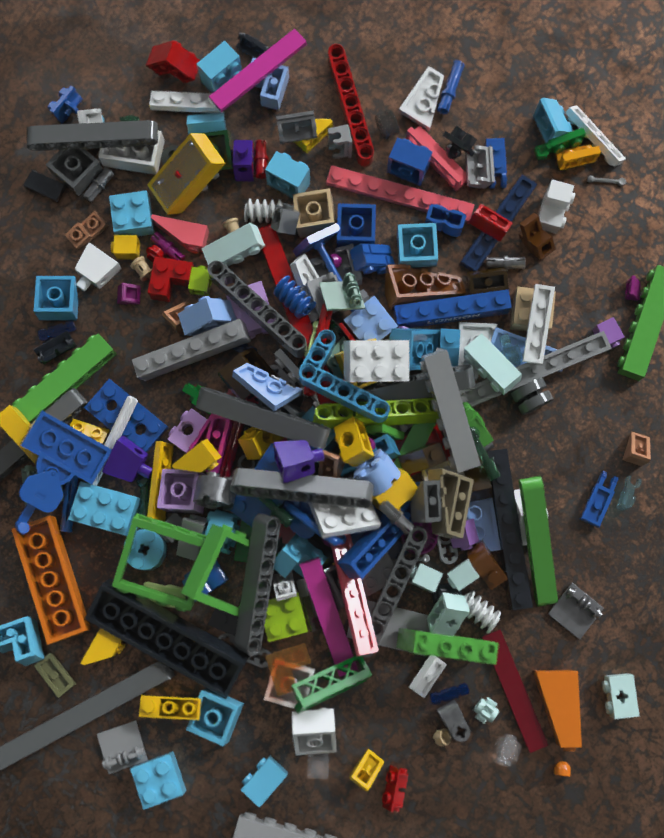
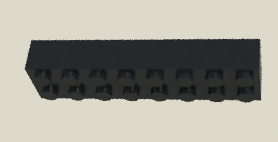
M111 578L101 584L85 617L87 621L226 699L246 665L250 657L249 655L237 650L149 599L138 598L136 594L131 592H119L117 588L112 587L114 580Z

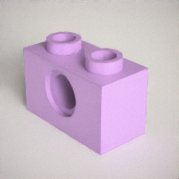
M192 408L189 412L186 410L182 414L179 425L177 427L174 426L168 434V440L184 453H187L190 445L195 441L207 421L205 417ZM186 427H193L192 434L184 435Z

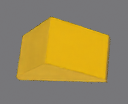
M368 749L349 774L350 779L367 792L385 761Z

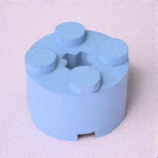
M378 449L374 452L373 458L356 466L353 477L355 480L371 482L374 485L373 496H377L388 490L393 485L391 481L394 478L398 480L401 472L387 453L383 452L382 449Z

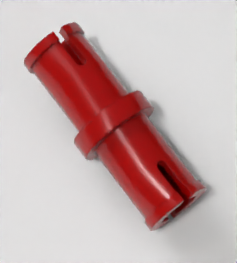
M262 139L255 141L254 156L256 177L259 178L260 175V179L266 178L265 169L269 161L266 153L267 142L263 140L262 144Z

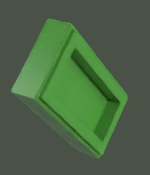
M387 425L366 426L367 434L379 438L388 434L394 440L404 439L403 431Z

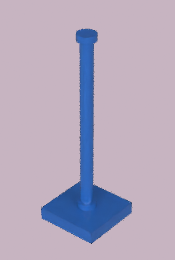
M337 223L306 237L292 250L296 257L312 249L318 250L328 271L336 275L338 282L343 281L324 247L325 243L340 231Z

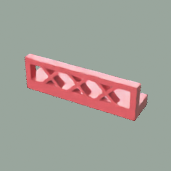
M420 125L415 130L412 127L407 130L406 139L415 145L425 146L430 151H433L430 165L455 191L467 182L466 172L453 159L447 157L446 151Z

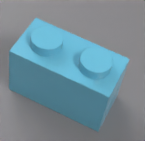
M269 756L267 759L263 757L255 766L258 770L253 775L249 773L241 782L244 784L241 791L258 807L265 802L288 775V772L272 756Z

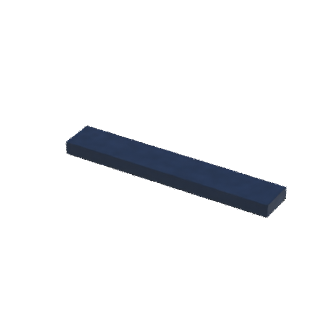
M521 175L496 210V213L512 222L537 184ZM482 231L460 262V265L471 272L478 271L498 240Z

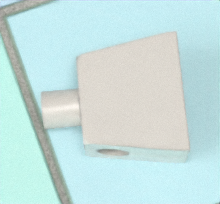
M88 243L75 267L76 272L81 276L76 285L84 292L90 284L100 289L122 268L117 261L91 243Z

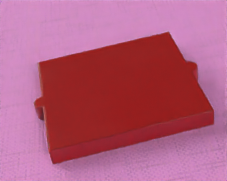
M341 322L339 326L351 341H358L347 325Z

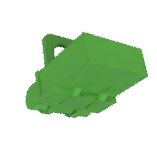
M463 402L471 431L484 447L494 440L485 427V422L479 413L472 408L471 404Z

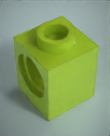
M192 267L188 286L190 294L209 296L212 281L208 274V267Z

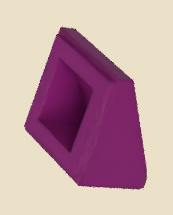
M632 275L626 282L625 299L639 300L641 283L636 276Z
M121 283L118 286L117 304H140L141 286Z

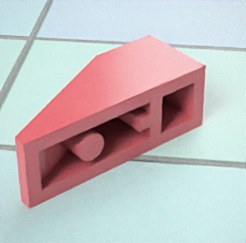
M151 215L154 225L191 253H203L202 248L206 246L209 235L207 225Z

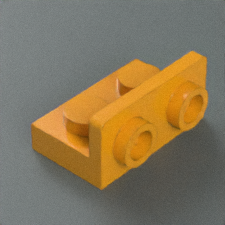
M591 144L563 150L555 154L559 170L594 163L601 152L599 146L592 147Z

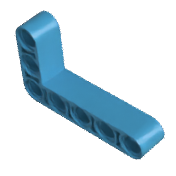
M331 330L321 331L299 369L300 383L374 422H384L388 418L390 411L389 404L386 401L323 370L335 348L336 337ZM327 338L331 340V343L323 344L321 341ZM319 355L322 357V360L314 361L312 357ZM305 372H311L313 376L311 378H305L303 377V374ZM328 381L331 385L325 388L321 386V382ZM341 390L348 391L349 395L343 397L340 396L338 392ZM359 399L366 400L367 404L364 406H360L357 404L356 401ZM382 408L385 414L378 415L375 409Z

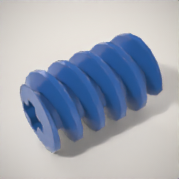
M287 275L278 282L273 293L299 319L309 314L315 308L316 302L309 303L311 297L304 298L306 292L302 291L299 293L301 289L299 285L293 288L296 282L294 280L289 282L290 276Z

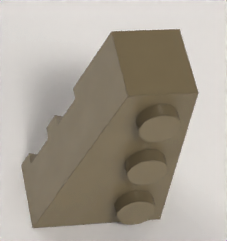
M443 468L428 470L429 481L440 480L442 521L432 522V534L448 539H463L474 479Z

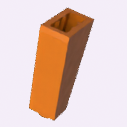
M533 670L556 744L563 748V751H576V748L582 747L578 671Z

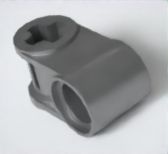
M453 700L437 709L441 720L451 736L459 742L466 741L470 736V729L456 701ZM458 726L465 729L462 732V737L458 734L455 735Z

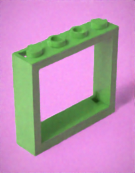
M137 513L132 519L112 587L117 588L122 593H134L141 599L150 598L156 600V603L166 606L169 604L175 606L179 611H191L195 600L188 597V600L123 580L122 578L138 527L202 547L207 535Z
M212 524L181 593L194 600L238 616L240 605L237 607L205 594L202 590L226 537L247 547L250 545L251 537L245 539L246 534L237 530L233 533V528L225 524L222 527Z
M399 628L396 648L418 654L496 664L498 643Z

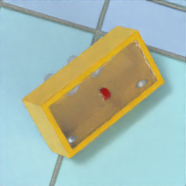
M190 133L147 185L167 214H181L201 191L208 189L207 184L212 179L219 177L218 172L226 163L205 134Z

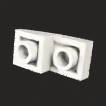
M292 571L286 578L281 574L273 575L277 601L297 596Z

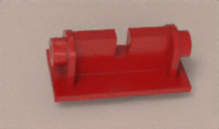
M390 765L386 775L387 783L382 796V807L390 812H400V808H403L405 793L399 791V788L406 789L409 774L407 773L408 769L401 767L398 769Z

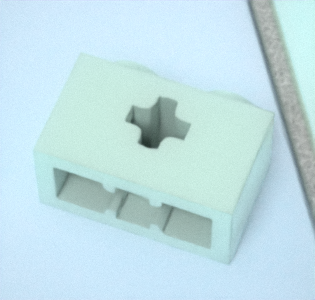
M468 558L451 569L447 574L449 576L447 578L449 584L453 589L457 588L458 591L480 577Z
M419 563L414 567L408 583L432 593L435 592L443 573Z
M442 593L427 617L430 633L454 636L469 614V606L465 596Z
M629 673L605 675L602 687L604 693L607 694V702H605L607 714L614 719L639 717L634 675ZM619 693H622V694H623V697H620L619 699H617V698H616V695H619Z

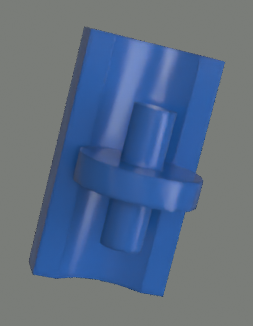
M71 85L68 89L63 87L59 92L60 99L57 102L51 101L48 105L50 112L62 124L71 113L77 115V110H79L77 106L83 100Z

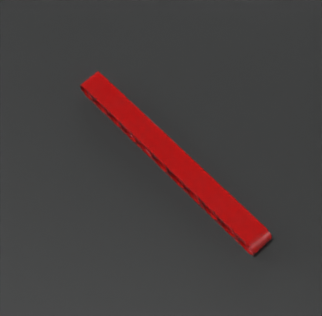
M271 224L258 228L265 244L262 252L275 286L287 275L290 276L289 282L295 281L277 232L270 227ZM282 303L289 323L306 338L308 347L313 332L308 314L298 319L295 317V313H291L289 308L285 307L284 303ZM297 344L298 348L303 346V344ZM325 365L323 370L330 373L328 367ZM328 381L321 382V386L325 388L331 385ZM315 392L320 405L337 403Z

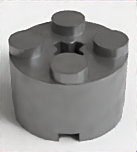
M207 472V475H199L193 502L209 509L216 510L217 507H223L225 511L232 510L236 495L230 491L232 477L222 478L216 472Z

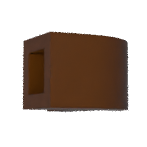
M533 213L519 223L521 228L519 237L534 256L542 260L556 250L553 237L542 229L540 218L537 214Z
M483 540L466 551L472 566L491 590L508 579Z

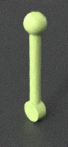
M319 321L313 322V332L308 350L304 354L305 357L314 343Z

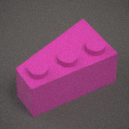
M211 413L187 451L188 453L201 441L208 439L222 457L217 461L219 465L210 472L219 473L233 420Z

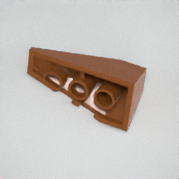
M407 264L386 266L385 296L389 310L394 309L395 305L463 296L466 294V291L459 276L442 272L438 274L427 272L428 269L411 268V265Z

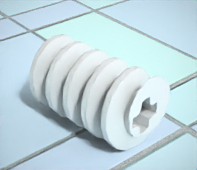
M249 198L247 204H245V222L250 217L251 222L254 223L257 217L259 223H262L264 218L266 223H270L275 209L274 200L271 199L268 205L266 199L263 200L262 204H260L259 199H256L255 203L252 204ZM278 200L277 205L283 206L281 200Z
M472 590L465 595L467 605L469 606L467 618L470 619L475 616L474 623L476 624L481 621V629L488 626L487 634H489L499 622L501 612L497 610L493 613L494 606L491 605L487 608V600L480 603L481 596L478 595L474 598L475 591Z

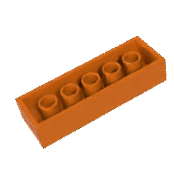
M49 515L29 522L30 529L26 534H20L15 528H12L11 530L47 645L55 644L92 630L89 621L85 619L87 613L56 517Z

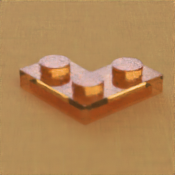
M305 643L265 656L277 696L292 692L290 687L296 683L292 669L311 663Z

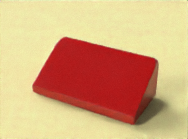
M480 204L469 221L471 225L500 242L513 224L483 204Z

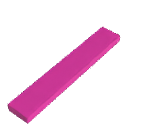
M293 29L212 93L209 99L222 113L305 47L307 41L296 29Z
M319 557L300 563L335 665L354 657ZM356 662L351 664L350 670H358ZM337 670L339 677L345 675V672Z

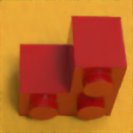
M172 40L153 46L145 66L159 76L170 73L183 83L195 80L198 72L197 63L200 60L194 53L183 48L181 43Z
M155 256L147 292L150 298L170 302L173 284L188 287L192 267H194L193 262Z

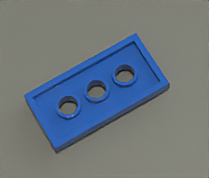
M108 379L84 408L111 430L126 398L130 395L111 379ZM110 401H116L117 407L112 411L108 410L107 404ZM138 402L122 436H125L148 453L169 427ZM139 425L146 426V431L142 435L136 433V428Z

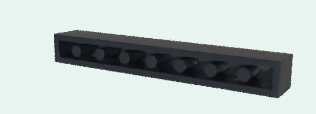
M507 449L487 451L484 457L493 493L492 498L501 550H499L502 570L508 578L504 581L509 610L533 608Z

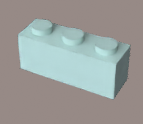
M248 223L203 247L202 251L208 265L212 261H220L228 267L244 261V258L249 255L258 254L260 249L265 247L258 227Z
M482 333L464 347L465 360L470 365L474 364L478 368L477 372L484 379L487 378L491 382V387L496 392L500 391L505 395L521 381L522 374Z

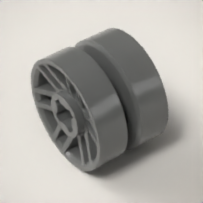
M542 377L523 385L511 393L515 403L524 401L518 406L522 416L554 400L550 390L541 392L547 387Z

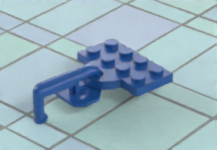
M41 410L20 446L38 455L35 462L37 474L28 476L19 490L20 498L27 504L14 525L15 529L20 534L28 533L30 527L27 522L35 508L43 512L54 511L63 498L61 485L69 482L74 475L93 484L112 449Z
M274 443L270 444L254 469L279 472L274 459ZM236 495L233 509L230 510L251 527L253 526L255 516L263 513L278 519L289 518L290 529L301 538H311L315 533L322 537L308 502ZM345 535L323 538L332 546L343 545L346 542Z

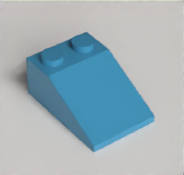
M391 329L389 340H409V371L420 370L419 362L422 361L421 356L433 353L437 347L439 348V329Z

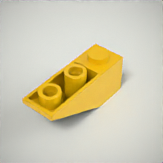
M141 695L139 717L199 720L201 699Z

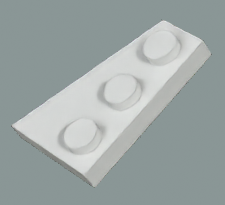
M428 66L399 108V113L430 131L444 75Z

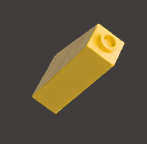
M9 405L0 412V426L35 464L38 455L20 446L32 425L18 408Z

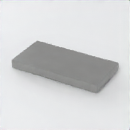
M366 600L369 614L371 615L376 602ZM381 605L378 610L380 613L386 614L390 608L387 605ZM396 607L379 645L401 650L396 648L398 629L405 628L430 632L427 622L428 615ZM372 624L374 632L380 631L381 626L379 624ZM350 625L347 632L348 638H352Z

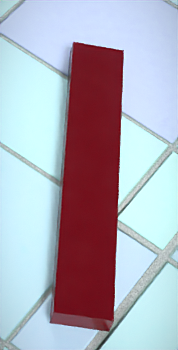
M501 629L481 636L482 640L498 643L496 664H493V667L528 752L532 753L549 746Z

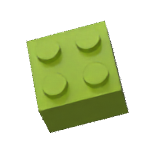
M296 592L297 596L280 601H277L276 598L269 599L265 620L268 642L309 632L299 592Z

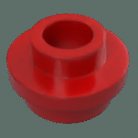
M156 245L146 249L147 258L154 262L155 256H164V252Z

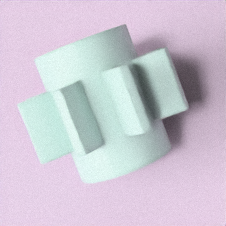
M489 697L486 701L481 698L473 710L477 713L475 718L483 724L486 721L492 723L499 712L495 708L497 703Z

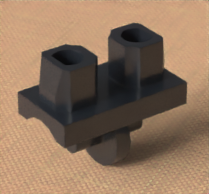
M456 126L451 134L445 131L442 135L451 141V144L446 147V155L450 159L460 157L461 150L470 156L475 154V151L471 148L477 139L460 127Z

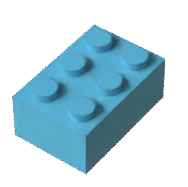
M80 481L68 520L127 536L132 519L138 512L141 499Z

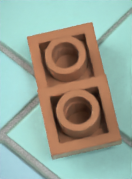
M93 211L82 223L77 222L65 236L76 249H79L93 240L109 225L96 211Z

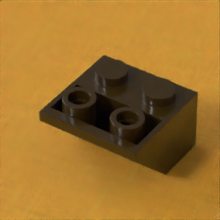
M253 347L239 353L217 374L236 397L248 400L255 395L232 377L233 370L249 363L268 372L270 377L272 374L277 376Z

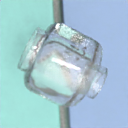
M505 734L504 737L496 738L492 751V756L495 758L496 763L505 767L517 764L522 746L516 741L517 738L515 736Z

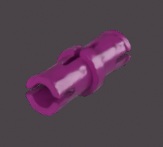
M160 232L154 233L159 240L152 235L150 241L157 245L164 252V255H168L171 259L179 260L177 256L182 261L185 260L186 256L174 247L175 244L166 240Z

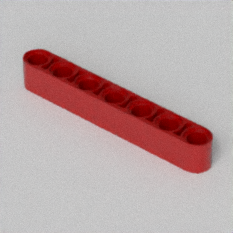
M333 44L328 49L329 67L346 125H349L357 162L363 167H368L373 162L374 148L345 50L340 44ZM348 87L349 90H343L342 88ZM347 104H354V106L349 107ZM353 120H358L359 123H356V124H355V123H352V121H353ZM357 137H363V138H365V139H364V140H358V139H356V138H357ZM363 153H367V154H369L370 156H369V157H363L362 154H363Z

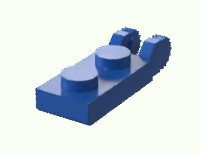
M505 138L486 139L485 146L493 147L494 175L500 176L501 188H506ZM496 180L490 185V189L495 188Z
M605 471L601 472L580 517V520L597 528L600 527L618 482V477L614 476L610 480L608 488L602 486L607 477V472Z

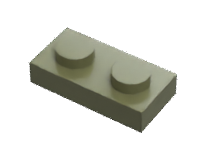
M52 652L45 656L44 660L34 665L58 698L76 685L75 681Z

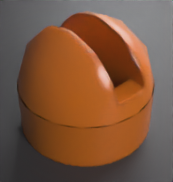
M564 761L558 762L554 768V775L570 777L571 769L569 764Z

